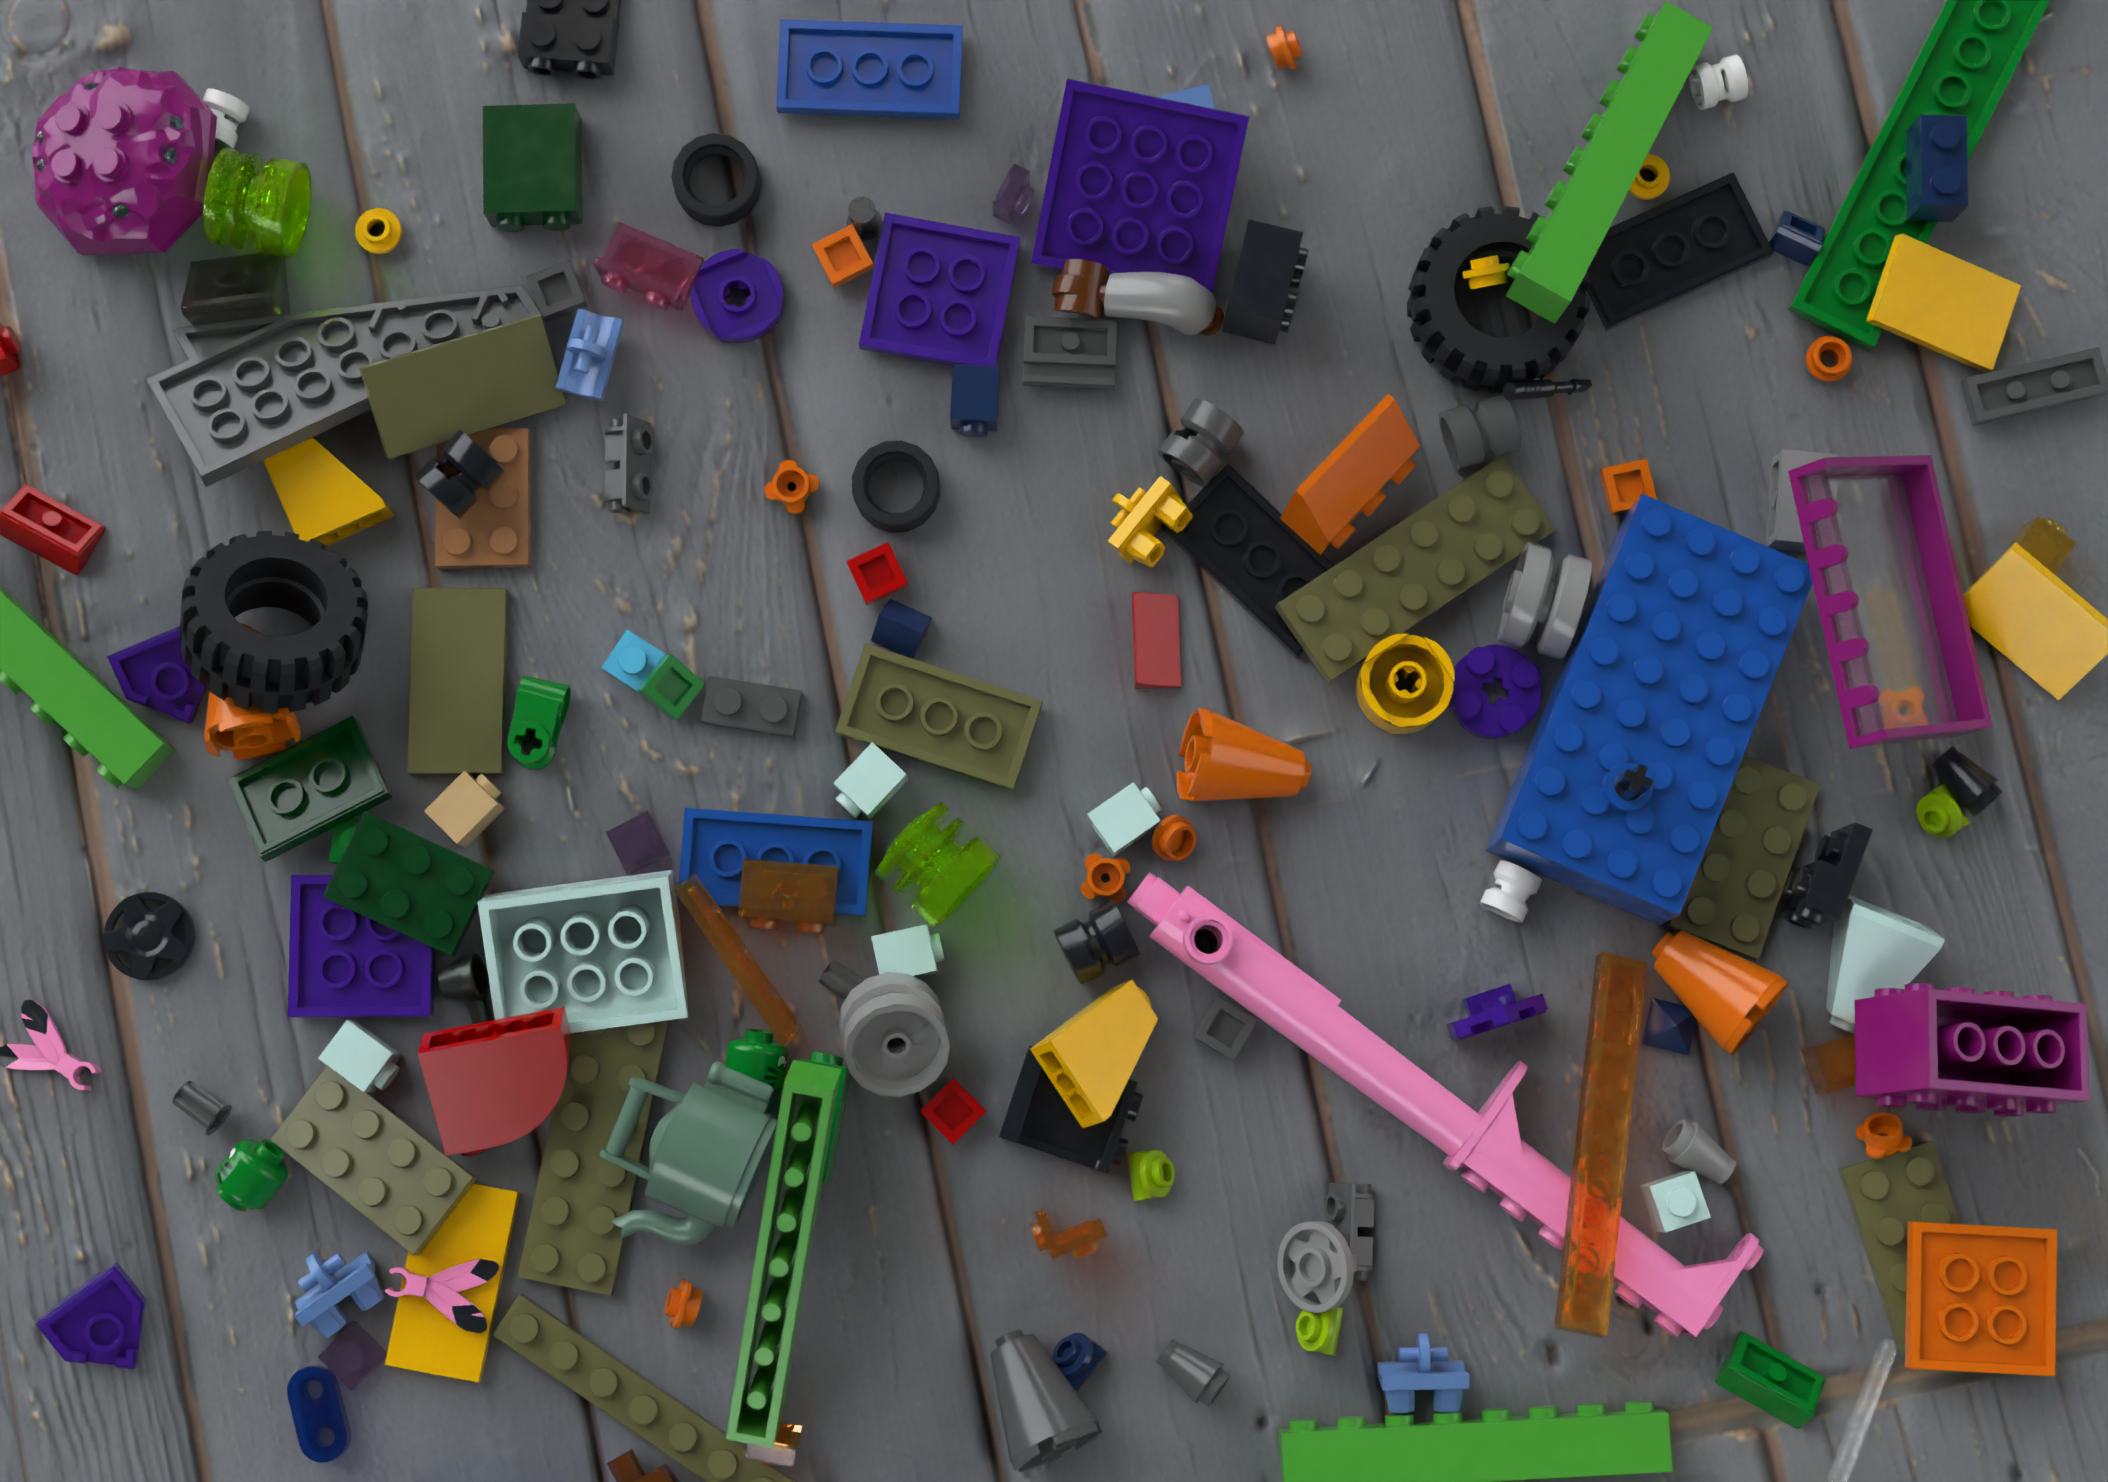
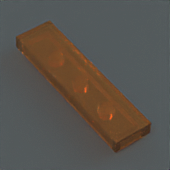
M692 874L674 888V891L781 1045L784 1046L796 1038L801 1029V1024L698 876Z

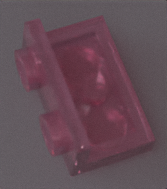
M619 222L603 257L597 256L593 265L598 275L601 276L600 282L605 286L621 293H625L627 288L643 294L642 300L645 303L662 311H667L669 306L683 311L691 294L692 285L694 286L695 279L699 275V269L705 261L703 257Z

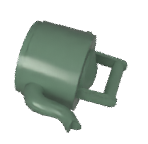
M720 1061L713 1063L704 1085L694 1082L686 1094L640 1077L631 1076L628 1083L631 1086L607 1146L601 1148L599 1155L605 1160L647 1179L646 1197L689 1215L685 1218H678L649 1209L633 1210L611 1220L613 1224L622 1228L620 1239L636 1232L646 1231L667 1242L684 1246L698 1244L706 1239L716 1226L722 1229L726 1227L734 1230L750 1200L774 1143L778 1119L774 1118L773 1114L766 1112L774 1092L772 1086L730 1069ZM649 1093L678 1103L660 1119L653 1132L649 1144L650 1168L624 1155Z

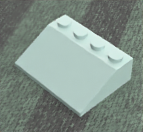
M673 870L486 894L477 902L495 1020L565 1007L570 1033L688 1018L680 915Z

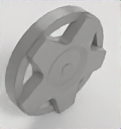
M1322 1221L1303 1222L1292 1227L1284 1236L1277 1257L1278 1275L1286 1295L1296 1306L1313 1313L1333 1310L1342 1305L1351 1290L1354 1272H1357L1355 1255L1351 1253L1345 1238L1334 1228V1225ZM1309 1229L1312 1230L1309 1241L1299 1237L1303 1232ZM1290 1259L1294 1262L1296 1267V1272L1293 1278L1290 1269ZM1315 1292L1321 1304L1314 1303L1305 1297Z

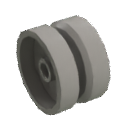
M1527 542L1516 569L1511 575L1505 593L1497 638L1499 642L1521 648L1530 640L1535 626L1539 622L1536 634L1538 653L1561 660L1565 657L1575 634L1588 592L1593 564L1591 560L1568 554L1559 562L1551 580L1554 562L1551 549Z
M887 972L869 977L850 991L841 1005L839 1029L843 1041L844 1056L849 1073L861 1087L880 1096L902 1097L920 1092L937 1080L947 1065L950 1042L938 996L926 982L909 974Z

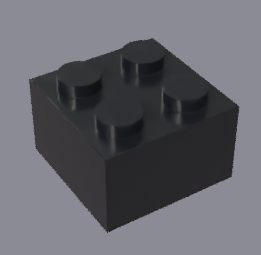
M1251 219L1248 220L1226 308L1222 332L1270 344L1276 343L1279 331L1288 333L1298 293L1290 292L1289 289L1290 287L1299 288L1309 249L1300 247L1303 232Z

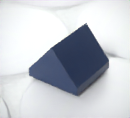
M1783 211L1769 240V244L1774 252L1808 267L1822 246L1825 230L1824 227L1796 214Z
M890 599L878 616L871 641L900 655L914 659L933 618Z

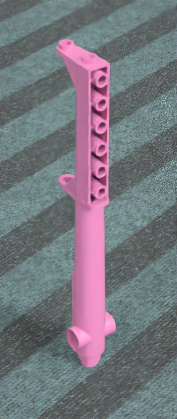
M1149 872L1127 901L1128 904L1134 907L1135 911L1156 926L1149 935L1151 939L1447 1154L1443 1161L1445 1167L1449 1170H1457L1461 1167L1464 1172L1460 1177L1482 1193H1485L1487 1188H1489L1503 1199L1499 1206L1505 1212L1520 1222H1523L1526 1217L1541 1227L1538 1236L1557 1250L1562 1251L1564 1246L1568 1247L1580 1256L1576 1262L1580 1268L1598 1280L1603 1275L1608 1277L1618 1285L1615 1293L1620 1298L1637 1309L1644 1304L1657 1314L1653 1320L1654 1323L1670 1335L1678 1338L1682 1333L1697 1337L1702 1328L1705 1330L1711 1328L1723 1311V1307L1719 1303L1742 1269L1745 1271L1751 1270L1761 1258L1764 1249L1758 1245L1759 1239L1753 1234L1748 1233L1738 1242L1725 1260L1683 1265L1523 1141L1519 1134L1512 1094L1528 1069V1066L1523 1062L1518 1061L1509 1070L1477 1113L1340 1008L1338 1005L1342 1001L1190 886H1186L1179 893L1161 878ZM1197 931L1205 932L1212 938L1214 947L1211 954L1203 953L1196 947L1194 936Z

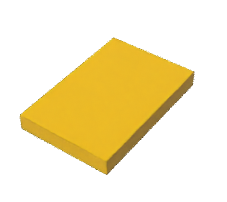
M1902 233L1894 237L1866 322L1986 373L1994 369L2021 285Z
M2016 542L1963 594L1970 627L2058 701L2108 654V619Z

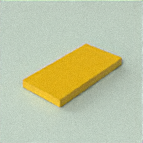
M474 1183L421 1254L417 1256L408 1251L405 1268L411 1273L429 1277L473 1260L486 1259L497 1262L499 1270L488 1282L458 1291V1293L475 1304L483 1312L487 1320V1330L483 1333L466 1331L442 1314L425 1296L405 1294L398 1298L384 1365L477 1383L482 1381L520 1192ZM404 1275L400 1291H402L406 1286V1278Z

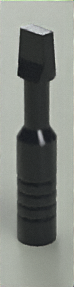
M1551 379L1512 381L1504 385L1503 394L1507 400L1550 398L1557 393H1568L1570 395L1576 392H1584L1592 386L1590 379H1571L1562 382H1553Z

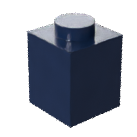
M953 364L950 408L951 429L959 430V434L966 437L987 436V431L997 432L1000 367Z

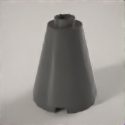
M1020 1329L1007 1333L995 1341L998 1348L993 1350L990 1356L1010 1463H1012L1015 1471L1024 1472L1055 1461L1062 1457L1061 1453L1073 1446L1078 1450L1102 1434L1099 1421L1034 1334L1024 1335Z

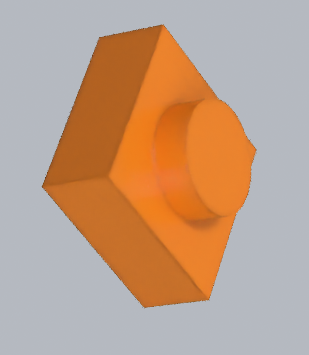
M853 224L811 244L833 289L874 269V264Z
M1648 459L1604 467L1599 471L1610 516L1627 513L1642 494L1657 500Z

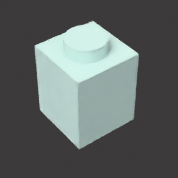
M872 742L833 783L836 789L841 792L835 799L853 817L856 818L862 812L871 820L909 779L907 774Z
M1133 782L1089 812L1086 819L1114 857L1157 827L1161 821L1157 813L1162 808L1147 787L1140 791Z
M927 924L871 936L879 975L890 972L909 974L919 978L937 974L936 962L945 961L939 933L930 935Z
M346 1020L318 1059L361 1091L374 1093L377 1088L384 1090L395 1078L400 1069L396 1062L402 1054L359 1022Z
M1682 1171L1639 1186L1654 1231L1666 1233L1711 1218L1695 1171Z

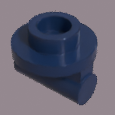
M1073 1333L1058 1342L1052 1359L1073 1388L1078 1391L1108 1352L1096 1342L1091 1341L1085 1334Z

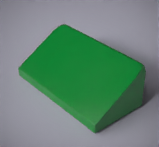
M1740 1331L1717 1374L1715 1383L1788 1425L1800 1428L1813 1417L1826 1377L1744 1331Z

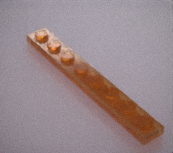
M1607 952L1600 953L1596 956L1554 1325L1556 1329L1597 1338L1608 1335L1647 962Z

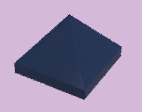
M1652 998L1642 1044L1689 1055L1697 1019L1684 1005Z

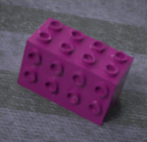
M1927 983L1906 984L1905 992L1903 989L1897 988L1875 989L1874 997L1855 1000L1856 1096L1876 1098V1106L1906 1107L1907 1100V1103L1916 1104L1917 1110H1946L1947 1104L1949 1107H1955L1956 1113L1977 1114L1985 1113V1107H1987L1988 1110H1994V1116L2004 1117L2024 1116V1108H2026V1113H2056V1104L2090 1101L2087 1004L2053 1001V996L2050 995L2014 997V992L1989 991L1979 994L1975 993L1974 988L1951 987L1937 990L1934 984Z

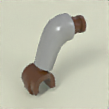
M1066 259L1061 274L1054 278L1051 295L1055 297L1054 309L1056 311L1079 314L1089 318H1099L1103 316L1105 311V315L1109 317L1155 321L1169 325L1187 335L1197 333L1204 336L1213 335L1222 327L1224 321L1223 310L1216 304L1213 294L1191 277L1163 272L1112 273L1110 275L1108 267L1103 264L1083 259Z

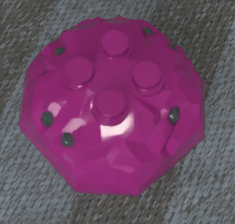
M118 67V69L97 70L96 72L86 74L77 80L65 94L60 95L37 121L34 144L31 147L36 204L76 252L83 256L165 253L210 207L217 116L175 71L156 72Z

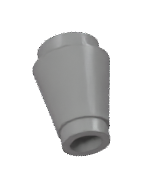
M1684 1119L1678 1121L1670 1129L1662 1144V1151L1668 1154L1670 1162L1690 1171H1695V1173L1714 1180L1718 1184L1724 1183L1731 1176L1736 1166V1161L1729 1157L1697 1122L1690 1124Z

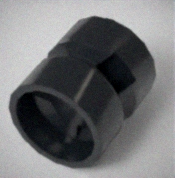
M461 430L442 447L444 457L441 460L431 459L414 477L459 519L477 502L476 491L478 489L488 490L505 472L495 460Z
M1113 900L1090 911L1088 921L1082 922L1075 919L1053 930L1068 963L1081 985L1103 974L1105 964L1111 963L1119 966L1140 955L1138 947ZM1095 935L1101 949L1090 953L1085 941Z

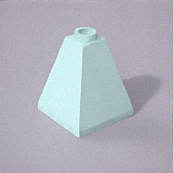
M1848 895L1841 917L1834 920L1826 1001V1009L1832 1015L1829 1022L1843 1030L1855 1033V1000L1874 997L1875 989L1897 988L1904 990L1905 985L1909 984L1940 951L1945 939L1924 924Z

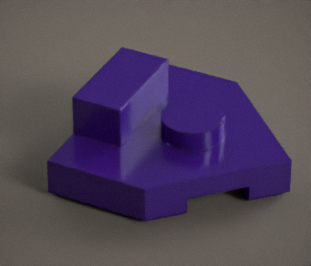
M180 626L107 656L127 700L166 713L188 724L193 722L207 684L202 685L191 673V667L183 659L181 641L179 640Z
M1511 984L1464 998L1463 1002L1468 1017L1446 1025L1451 1040L1458 1041L1546 1013L1548 1008L1543 993L1516 1002Z
M116 1262L104 1272H99L63 1298L56 1307L39 1318L35 1325L64 1361L84 1364L86 1362L115 1365L118 1368L135 1369L138 1361L147 1299L118 1262Z

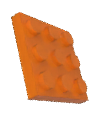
M1908 1221L1905 1368L2055 1376L2057 1229Z

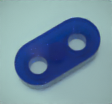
M321 1365L304 1367L291 1377L287 1387V1396L299 1445L304 1455L310 1460L320 1463L329 1462L342 1456L348 1449L351 1441V1430L336 1375L327 1367ZM313 1380L320 1382L323 1387V1393L319 1398H314L309 1394L308 1386ZM324 1427L330 1428L334 1432L335 1439L331 1445H325L320 1440V1432Z

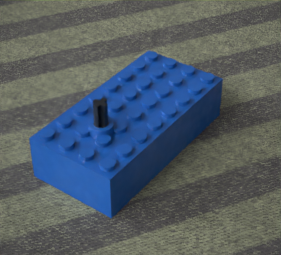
M1642 494L1622 519L1486 848V852L1572 889L1584 892L1586 895L1659 926L1679 916L1813 582L1809 564Z

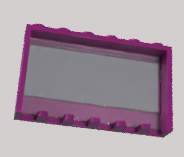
M1931 455L1826 457L1789 470L1788 474L1849 749L1943 737L1951 738L1993 727Z

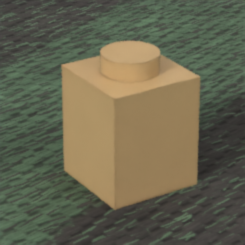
M463 771L424 812L456 844L466 848L505 807L496 800L502 792L485 775L481 773L475 779L472 775Z

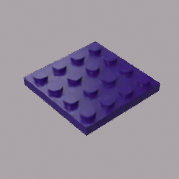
M1067 79L1031 263L1063 269L1066 259H1083L1107 266L1110 275L1112 273L1127 272L1177 274L1191 277L1213 293L1250 116Z

